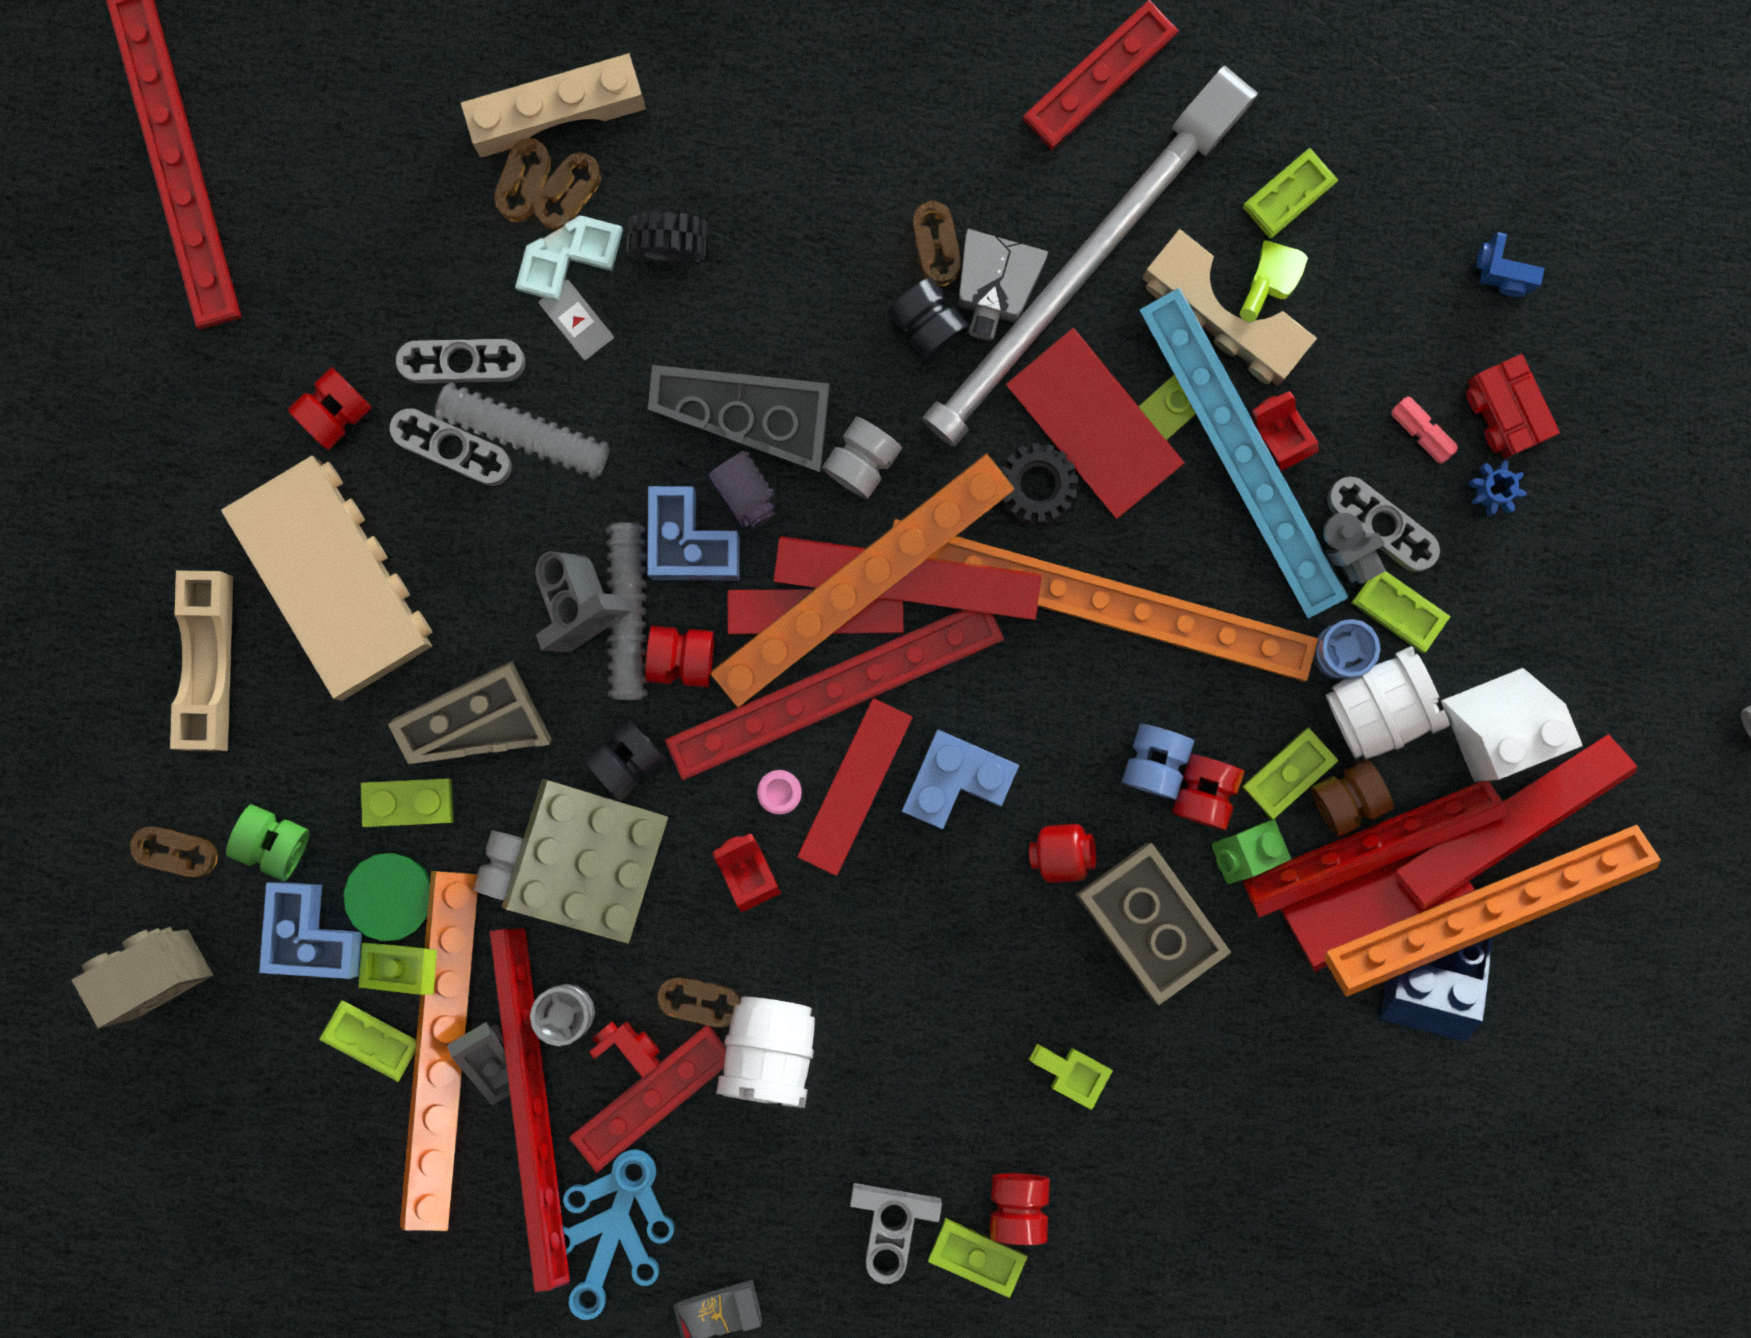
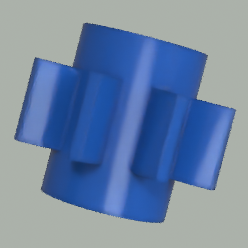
M1508 461L1500 463L1496 471H1493L1488 463L1480 467V472L1484 478L1472 479L1468 483L1471 487L1476 488L1477 497L1471 501L1472 505L1481 502L1484 506H1487V516L1495 514L1500 505L1507 514L1514 511L1515 505L1511 500L1513 498H1522L1527 493L1519 489L1518 480L1523 477V472L1514 475L1508 470ZM1501 482L1505 489L1499 494L1493 495L1490 488L1494 484Z

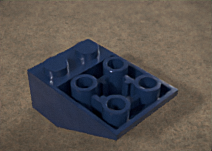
M1493 936L1386 980L1380 1019L1466 1042L1483 1021Z

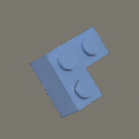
M648 486V576L651 580L739 581L740 537L738 532L696 531V492L693 487Z
M937 730L901 812L943 829L960 790L1000 807L1004 802L1019 765Z
M287 882L266 883L259 973L346 979L357 977L360 974L363 933L359 931L319 929L322 885Z

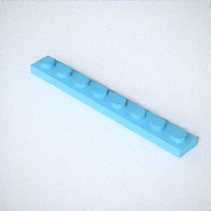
M1177 288L1140 309L1141 314L1307 617L1310 618L1347 599L1348 594L1181 288Z

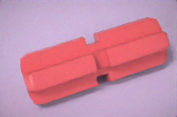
M1411 397L1404 398L1393 408L1392 416L1412 437L1416 434L1420 438L1417 442L1437 463L1445 462L1456 452L1457 444L1437 424L1433 426L1429 422L1432 418Z

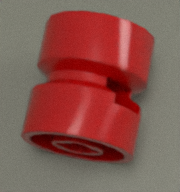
M333 367L328 369L314 383L316 391L313 394L304 393L287 409L327 450L333 447L346 434L344 426L347 423L356 424L372 409L371 405ZM331 396L343 407L336 415L323 404Z
M652 625L647 647L646 682L672 684L676 678H679L684 686L708 688L712 670L714 632L689 629L685 635H680L677 628Z
M1190 754L1183 774L1187 787L1179 790L1171 813L1203 825L1227 830L1234 808L1229 802V798L1238 794L1245 771L1217 760ZM1203 781L1218 785L1216 796L1200 791Z
M1016 1173L992 1175L991 1200L998 1204V1209L990 1215V1240L1017 1245L1047 1243L1048 1216L1041 1212V1208L1049 1204L1050 1179L1048 1177Z

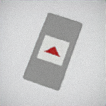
M569 280L564 281L559 301L542 298L539 301L541 307L584 360H587L614 338Z

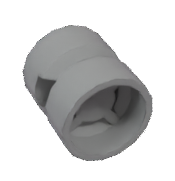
M855 417L843 435L846 445L844 448L835 447L821 469L848 490L868 500L882 479L879 469H888L902 447L878 427L860 417Z
M495 830L491 831L486 846V855L491 861L490 864L480 866L473 887L474 891L504 901L523 838Z
M563 984L550 988L540 994L533 1003L530 1013L531 1026L537 1037L547 1044L555 1046L568 1045L586 1034L592 1026L595 1015L593 1001L588 993L578 986Z

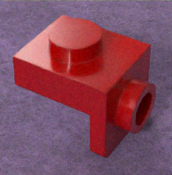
M1290 391L1278 397L1274 396L1264 400L1259 407L1252 411L1253 422L1280 471L1319 452L1318 441L1297 412L1295 397Z
M752 834L731 838L723 843L721 848L712 852L741 913L781 894L766 859Z
M611 1022L592 1038L597 1046L588 1052L595 1059L615 1043L642 1078L660 1063L655 1057L660 1051L652 1039L644 1031L637 1035L628 1022H625L619 1028Z

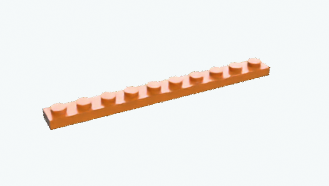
M895 519L893 527L900 522V520ZM957 536L928 557L1042 574L1038 607L1303 682L1308 679L1318 638Z

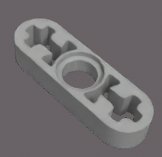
M508 339L410 341L399 349L396 356V365L399 372L413 383L508 382L515 380L522 374L525 368V357L519 346ZM485 349L484 355L486 358L501 357V350H507L511 357L516 358V361L508 364L507 371H501L500 366L496 363H484L487 371L480 373L482 359L479 350ZM442 350L440 365L443 373L436 374L438 368L435 364L421 365L419 373H415L411 366L406 365L407 360L414 359L415 352L420 351L424 359L436 360L438 358L435 351ZM457 350H467L473 357L471 368L464 373H456L449 366L450 356Z
M404 409L396 413L391 420L390 434L393 440L402 448L487 486H497L506 481L511 473V460L502 448L421 411ZM414 419H418L417 426L422 431L431 435L434 426L439 428L431 437L429 451L423 450L428 442L418 436L412 435L408 441L405 440L406 434L401 430L403 423L411 424ZM447 436L459 437L463 443L461 454L455 459L443 458L439 452L440 442ZM473 444L479 446L475 449L474 453L484 459H490L493 454L497 455L496 461L501 465L499 472L491 471L488 476H484L485 469L480 464L471 460L468 469L462 467L471 457Z
M1345 477L1337 481L1330 488L1327 502L1334 514L1350 513L1357 516L1363 512L1353 504L1346 508L1340 504L1343 498L1339 493L1340 489L1347 491L1351 487L1357 491L1355 500L1363 507L1367 506L1370 500L1376 504L1363 517L1361 522L1363 533H1375L1371 522L1376 513L1384 512L1392 516L1395 522V529L1390 536H1381L1385 545L1379 549L1402 567L1412 572H1420L1436 563L1440 554L1437 539L1361 479ZM1406 527L1410 530V533L1404 538L1414 545L1421 541L1424 542L1426 547L1423 552L1428 558L1427 560L1420 558L1413 561L1410 558L1412 549L1401 542L1397 548H1394L1391 542L1398 539Z

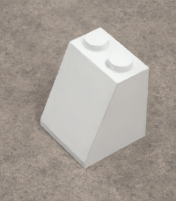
M1524 668L1441 700L1474 782L1499 780L1583 746L1566 704Z

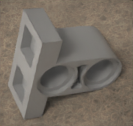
M857 1183L853 1184L850 1207L873 1210L866 1252V1268L869 1275L875 1281L882 1284H891L902 1277L907 1265L914 1218L939 1222L942 1207L941 1198ZM898 1205L905 1210L907 1216L902 1224L889 1226L882 1221V1211L887 1206ZM881 1250H891L897 1254L899 1261L893 1269L883 1271L875 1266L873 1262L874 1256Z

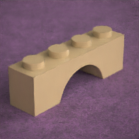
M629 53L461 103L472 143L480 157L522 146L534 134L558 124L581 119L607 121L646 109Z
M1179 229L1146 270L1142 279L1148 283L1146 285L1147 290L1155 298L1160 299L1177 288H1181L1201 327H1204L1216 337L1214 343L1227 355L1235 357L1238 354L1250 364L1248 370L1258 380L1265 384L1273 382L1278 386L1317 338L1283 311L1270 318L1247 322L1226 311L1215 298L1211 288L1210 269L1214 256Z
M176 571L175 617L179 624L182 640V673L178 694L171 707L170 749L182 751H228L233 576L221 571Z

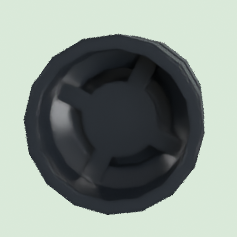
M932 277L923 280L911 288L888 310V314L899 328L905 331H913L910 343L924 361L941 353L959 339L969 328L968 323L955 307H944L947 298Z
M631 718L611 734L612 743L610 745L601 743L583 759L591 771L619 801H623L640 786L639 777L641 775L650 777L668 761ZM632 752L634 755L626 763L622 757Z

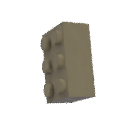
M1145 843L1075 894L1150 999L1157 1005L1166 1001L1231 953L1152 843Z
M168 927L161 931L159 928L150 932L147 930L141 931L122 942L125 948L122 952L116 951L110 955L103 953L87 961L81 966L85 973L72 979V982L97 1028H102L138 1019L212 977L213 974L189 930L173 931L171 927Z

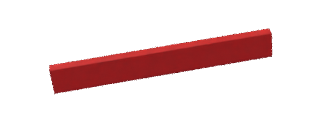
M106 0L195 325L198 329H204L242 318L154 0Z
M963 609L670 737L665 742L681 779L686 780L1003 641L1004 638L993 613Z
M524 928L490 931L534 1289L535 1292L548 1291L569 1284L570 1278L540 1041L531 1026L530 1019L534 994L526 930Z

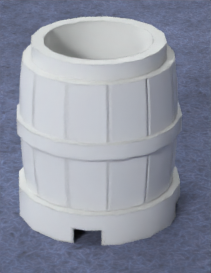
M1412 646L1395 653L1396 658L1373 666L1371 670L1363 675L1347 678L1332 687L1333 692L1326 694L1331 711L1355 759L1361 756L1369 759L1393 749L1398 750L1404 747V744L1429 731L1434 734L1449 727L1450 724L1445 710L1439 711L1436 705L1438 703L1437 698H1439L1436 688L1419 655H1415Z
M741 997L740 1005H736L729 1035L725 1038L724 1045L727 1047L724 1076H719L716 1094L762 1103H782V1106L805 1108L808 1090L803 1088L810 1059H813L814 1053L812 1044L815 1018L810 1016L812 1008L778 1000Z

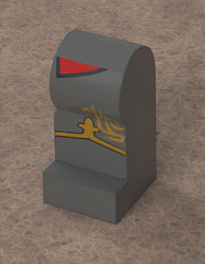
M753 1280L695 1296L673 1306L681 1338H707L716 1334L719 1336L742 1329L747 1331L761 1327L762 1315Z

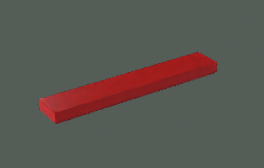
M781 536L778 544L774 582L817 588L866 548ZM927 558L879 597L1036 620L1042 574Z
M1608 734L1505 800L1503 803L1508 816L1435 845L1398 869L1395 878L1419 907L1425 910L1635 774L1637 765Z
M1481 781L1296 857L1254 877L1244 879L1242 882L1258 917H1262L1508 815L1503 801L1489 781Z

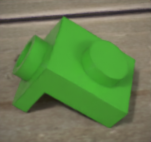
M1275 819L1265 821L1236 835L1212 843L1217 865L1228 884L1254 877L1291 860Z

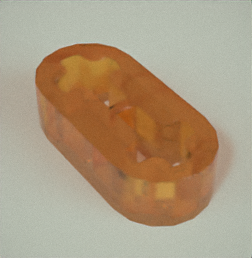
M523 139L513 146L495 191L494 200L496 207L502 216L509 221H524L532 215L550 171V155L545 146L536 139ZM532 150L536 151V155L541 163L539 165L532 164L527 176H522L525 166L520 157L522 155L529 156ZM519 184H522L521 196L526 203L524 206L516 205L514 210H510L505 197L507 195L514 196Z
M579 152L569 155L538 192L534 199L533 208L543 226L557 230L564 227L566 223L575 218L601 183V172L596 160L592 156ZM586 165L589 166L587 171L591 179L588 182L580 179L570 189L569 186L574 181V175L571 170L575 166L578 169H583ZM565 193L566 196L561 202L564 213L561 216L553 213L550 217H547L548 211L544 205L545 202L549 200L555 203Z
M928 201L921 204L913 216V231L924 277L926 279L932 277L939 286H946L958 277L961 268L960 252L949 209L940 202ZM927 213H934L936 219L944 220L943 223L939 224V239L932 240L930 228L928 226L921 227L920 223L926 221ZM941 247L944 260H952L953 262L952 265L948 266L947 274L940 275L937 268L930 269L929 265L935 263V248Z
M145 827L139 829L130 841L132 857L138 863L155 869L187 877H201L210 873L217 863L218 854L215 846L209 840L162 827ZM155 834L157 835L156 842L160 845L168 846L170 849L168 854L153 853L152 857L149 858V850L143 848L144 840H152ZM198 845L200 846L199 853L205 856L204 864H196L194 869H192L191 861L178 857L179 850H195Z
M674 977L667 980L658 992V1004L666 1015L714 1027L731 1025L735 1006L740 1005L741 1002L738 994L728 987L685 977ZM677 985L684 986V994L696 997L697 1003L696 1005L682 1003L679 1009L672 1008V1000L666 998V992L674 991ZM720 994H724L727 996V1003L734 1006L733 1012L725 1013L723 1019L715 1018L714 1009L702 1006L703 999L717 1001Z

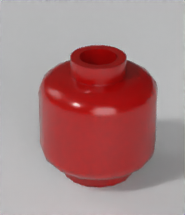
M1079 824L1045 826L1039 831L1037 842L1030 843L1029 858L1032 869H1039L1042 878L1048 883L1082 881L1088 875L1089 869H1094L1096 866L1094 837L1092 834H1086L1084 828Z

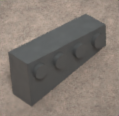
M652 365L649 410L821 472L830 389L829 383Z

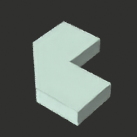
M578 216L547 237H541L527 245L515 286L516 290L559 301L570 260L612 271L623 232L622 226Z

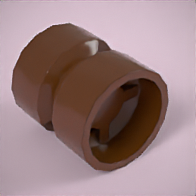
M1368 759L1345 769L1342 779L1331 776L1311 787V793L1325 823L1336 837H1340L1360 827L1361 818L1363 817L1373 820L1394 809L1388 788L1375 766Z

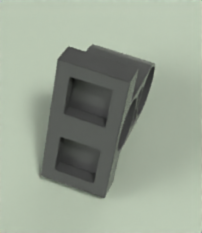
M549 551L539 558L536 565V579L552 621L551 625L536 634L541 650L570 653L632 612L626 596L603 593L594 566L586 556Z

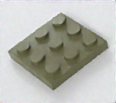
M542 779L502 908L629 944L668 817Z

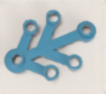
M633 1149L623 1152L614 1161L612 1173L585 1186L581 1184L573 1185L564 1194L563 1202L566 1209L572 1213H581L587 1209L591 1201L617 1191L612 1208L570 1228L563 1226L564 1234L570 1239V1245L566 1248V1254L570 1253L575 1245L602 1233L586 1280L576 1285L569 1297L570 1310L580 1319L590 1320L597 1317L606 1304V1293L602 1286L619 1239L632 1264V1277L637 1284L649 1286L656 1281L660 1269L657 1261L648 1257L629 1216V1211L635 1197L649 1222L647 1234L653 1242L665 1243L671 1239L674 1233L675 1226L673 1220L663 1214L651 1188L656 1178V1165L653 1159L644 1151ZM630 1164L639 1165L642 1168V1177L636 1180L629 1178L626 1173L627 1166ZM573 1191H580L584 1194L586 1200L583 1206L577 1207L570 1202L569 1197ZM655 1222H665L669 1227V1233L663 1237L655 1235L653 1232V1224ZM649 1264L653 1268V1276L649 1279L641 1278L637 1271L639 1265ZM584 1291L593 1292L597 1298L596 1304L593 1306L584 1305L581 1301V1293Z

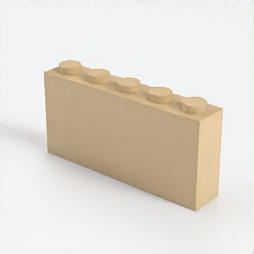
M312 455L223 508L221 511L333 699L343 701L431 648L432 645L426 636L430 635L432 631L423 615L419 611L412 614L404 599L410 596L400 577L396 573L390 576L382 564V561L387 559V556L374 536L367 539L359 524L364 522L365 519L352 499L345 502L337 489L343 483L329 461L322 464L320 460Z

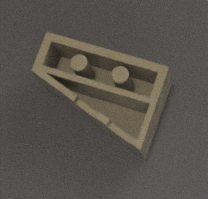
M513 661L394 718L388 724L408 764L465 757V755L487 752H501L523 747L549 745L552 740Z

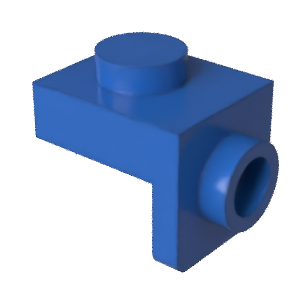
M1497 232L1488 243L1483 242L1476 264L1477 268L1482 269L1479 283L1500 287L1499 292L1508 296L1524 297L1526 293L1531 294L1541 285L1545 268L1502 259L1507 234Z

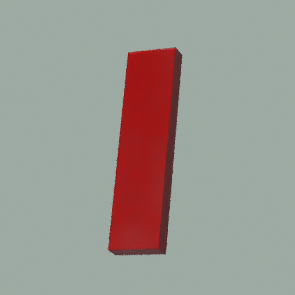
M1148 0L1023 115V121L1053 150L1175 38L1179 30Z
M814 589L728 590V635H758ZM878 597L832 634H903V600Z
M874 698L872 699L797 856L798 858L836 876L838 875L913 718L912 716Z
M707 1024L659 1063L652 1071L577 1130L569 1139L597 1173L723 1070L726 1046Z

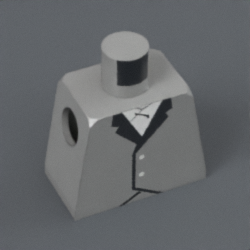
M968 229L964 246L958 307L974 312L968 332L970 335L991 341L994 340L999 319L1016 323L1041 274L1048 251Z

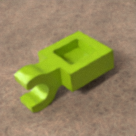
M1037 1044L1029 1058L1032 1063L1056 1075L1051 1085L1052 1089L1091 1110L1113 1071L1073 1048L1070 1049L1066 1059Z

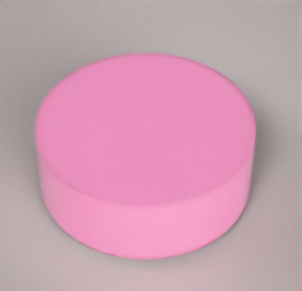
M776 770L766 774L761 779L757 794L760 804L767 811L774 814H786L794 810L799 804L802 789L799 781L793 774L783 770Z

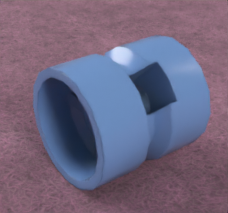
M1354 619L1343 620L1324 629L1317 636L1318 642L1313 657L1314 663L1319 671L1328 678L1341 681L1363 675L1371 670L1378 661L1380 653L1379 638L1373 628L1363 621Z
M1140 724L1133 744L1137 756L1128 760L1121 783L1151 794L1176 800L1183 780L1179 767L1188 764L1194 740L1159 727ZM1154 751L1167 755L1165 765L1151 761Z

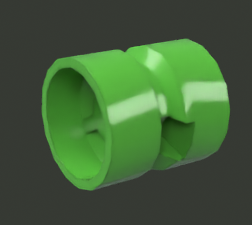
M250 804L240 816L227 844L226 856L248 866L259 863L261 872L281 881H286L302 857L308 842L309 829L289 820L277 823L275 814ZM275 837L276 840L274 841L271 850L268 851L267 848L269 847L272 838Z

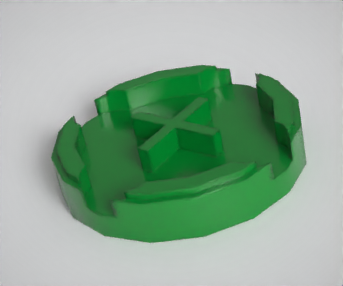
M397 853L374 855L359 863L349 875L344 890L345 911L353 926L367 937L380 941L404 939L417 932L427 919L430 878L426 870L409 857Z

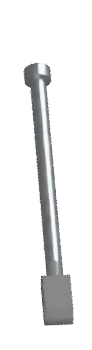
M1223 66L1173 125L1172 129L1178 135L947 403L943 405L936 401L922 417V421L930 430L947 444L953 447L957 445L969 431V428L964 423L1196 152L1199 151L1202 155L1206 156L1217 145L1257 97L1258 93L1226 66Z

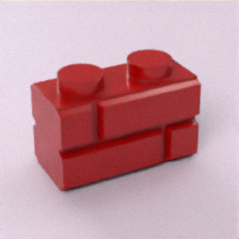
M1523 354L1480 372L1467 381L1470 389L1466 390L1467 400L1476 414L1482 412L1489 427L1485 429L1486 440L1494 453L1501 452L1504 460L1547 441L1560 433Z

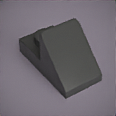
M485 1022L447 1045L453 1060L492 1106L510 1095L503 1033L497 1025L490 1027Z

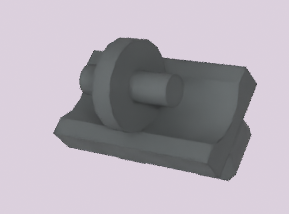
M1338 513L1327 520L1324 526V538L1327 544L1335 550H1327L1325 554L1332 566H1340L1349 583L1354 581L1364 583L1386 571L1375 551L1385 545L1379 533H1363L1362 523L1356 516L1350 513Z

